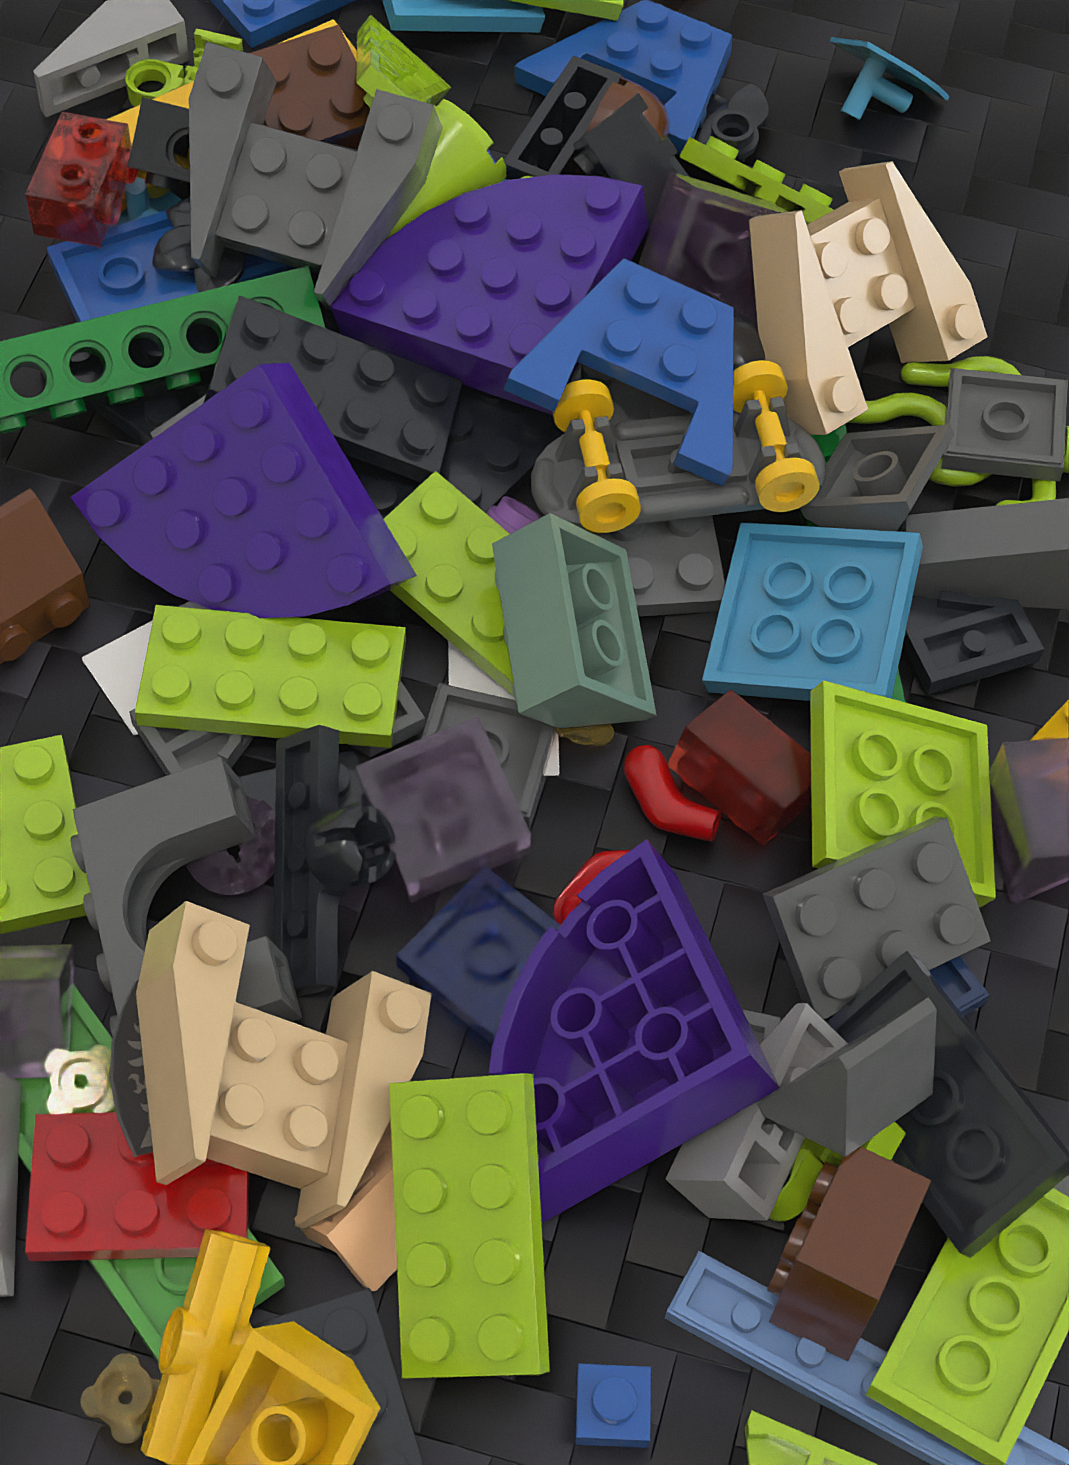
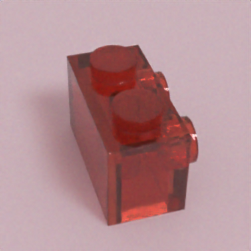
M66 112L61 113L25 193L34 235L101 247L109 225H116L120 218L122 194L127 183L133 184L138 174V169L128 167L132 145L127 123Z
M729 690L685 726L668 762V766L686 784L695 788L725 813L735 825L744 829L763 846L805 810L812 800L811 754L733 690Z

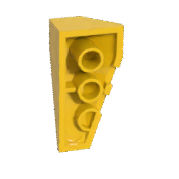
M294 1321L253 1328L185 1465H353L380 1410V1406L352 1359Z

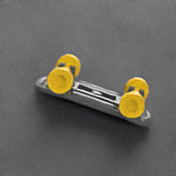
M761 360L744 364L733 371V410H735L733 411V468L723 487L673 465L692 414L623 421L610 425L609 420L613 415L614 406L608 387L599 381L586 379L567 384L555 411H552L556 426L564 431L565 434L547 445L537 458L531 474V490L539 510L544 515L551 513L584 530L596 533H609L623 529L628 525L761 509L774 512L795 510L809 503L817 495L823 484L826 465L824 455L817 441L805 428L787 417L783 399L786 397L788 386L782 368L774 362Z

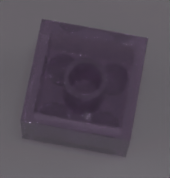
M670 171L638 265L732 306L734 311L743 314L758 324L749 220L755 216L785 213L787 211L770 201Z
M479 716L356 766L360 787L368 806L379 809L390 821L395 832L396 841L393 844L386 845L388 851L396 853L393 864L410 903L530 853L531 833Z

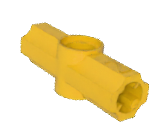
M205 1229L183 1307H176L163 1333L159 1352V1369L163 1375L141 1446V1451L146 1456L161 1460L169 1465H185L251 1329H253L249 1320L268 1260L270 1247L266 1244L224 1231Z

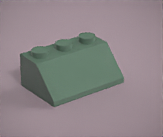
M551 513L492 543L496 566L495 583L500 592L505 623L503 635L509 649L514 680L512 692L519 714L557 728L643 721L657 716L626 549Z

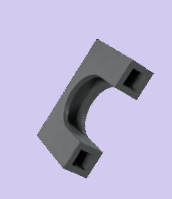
M222 757L72 809L78 834L71 836V848L79 868L87 874L90 893L85 894L83 897L84 908L91 926L96 932L100 933L104 952L97 955V968L103 985L108 992L113 993L117 1011L116 1015L110 1017L112 1036H114L121 1010L134 982L139 981L147 943L146 920L148 909L160 885L174 871L191 861L256 838L242 781ZM267 936L247 942L235 1002L293 1022L301 1019L302 1016L287 957Z

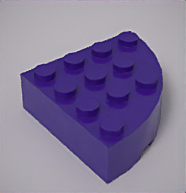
M553 174L507 180L461 194L422 213L387 238L375 250L330 306L339 331L342 335L462 380V385L553 415L552 411L503 389L511 370L623 259L632 261L649 227L643 186L600 176ZM579 362L575 363L567 384H569L570 380L572 379L579 365Z
M290 362L258 364L70 497L96 534L132 569L169 593L211 610L249 613L258 618L302 617L376 597L417 576Z
M647 839L603 869L577 894L582 902L567 916L558 930L551 926L533 948L508 996L492 1045L489 1066L490 1076L520 1073L533 1074L541 1223L780 1089L678 876Z

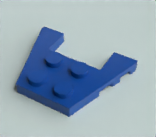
M642 0L622 10L618 21L604 19L519 61L515 65V83L547 96L573 55L619 73L623 78L643 86L655 94L662 103H665L664 106L670 121L668 138L675 144V148L678 151L677 154L680 155L688 138L694 139L698 127L701 128L703 125L711 94H715L732 53V34L673 11L661 4Z
M623 259L511 370L503 390L554 412L576 362H579L691 412V419L673 465L723 487L733 468L734 307Z

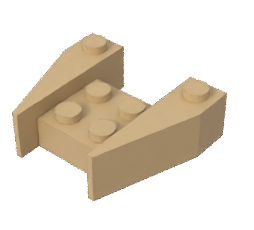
M892 161L845 168L839 171L849 202L806 225L802 210L755 216L749 220L758 334L765 352L766 361L778 364L783 370L788 386L786 397L783 399L787 417L805 428L810 435L828 434L868 410L848 347L887 324L890 326L901 363L949 361L987 338L970 281Z
M185 901L149 930L136 991L156 1182L168 1185L206 1162V1158L301 1189L295 1226L305 1229L346 1208L391 1119L389 1083L410 1082L423 1056L431 993L371 971L332 997L326 1034L237 1003L235 1001L250 925Z

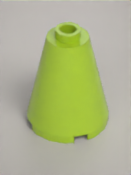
M425 95L420 101L430 104L432 95ZM443 99L437 106L434 105L443 128L426 183L387 238L422 213L461 194L500 183L506 178V164L501 157L495 164L487 152V149L494 143L489 135L471 116L448 100Z

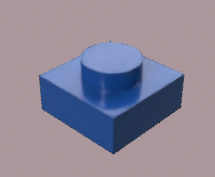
M578 1364L575 1445L648 1448L650 1443L651 1367Z

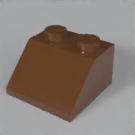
M30 488L0 506L1 664L20 657L32 643L56 628L68 626L79 617L82 611L90 607L82 571L40 500Z

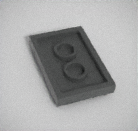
M943 817L930 818L763 894L802 1003H807L823 1020L841 1010L905 951H909L918 957L927 970H930L991 941L948 819Z

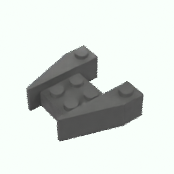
M206 42L189 96L191 258L206 275L216 277L225 247L296 268L309 266L310 272L319 274L313 293L324 308L331 311L330 306L375 250L385 241L426 183L443 128L436 109L432 104L376 89L357 152L263 126L277 82L264 58Z

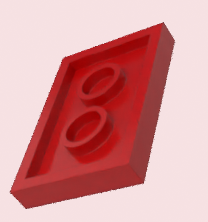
M116 1112L35 1114L25 1253L29 1261L197 1257L205 1229L224 1231L248 1238L250 1172L206 1158V1162L168 1185L156 1182L153 1153L133 1157L118 1122Z

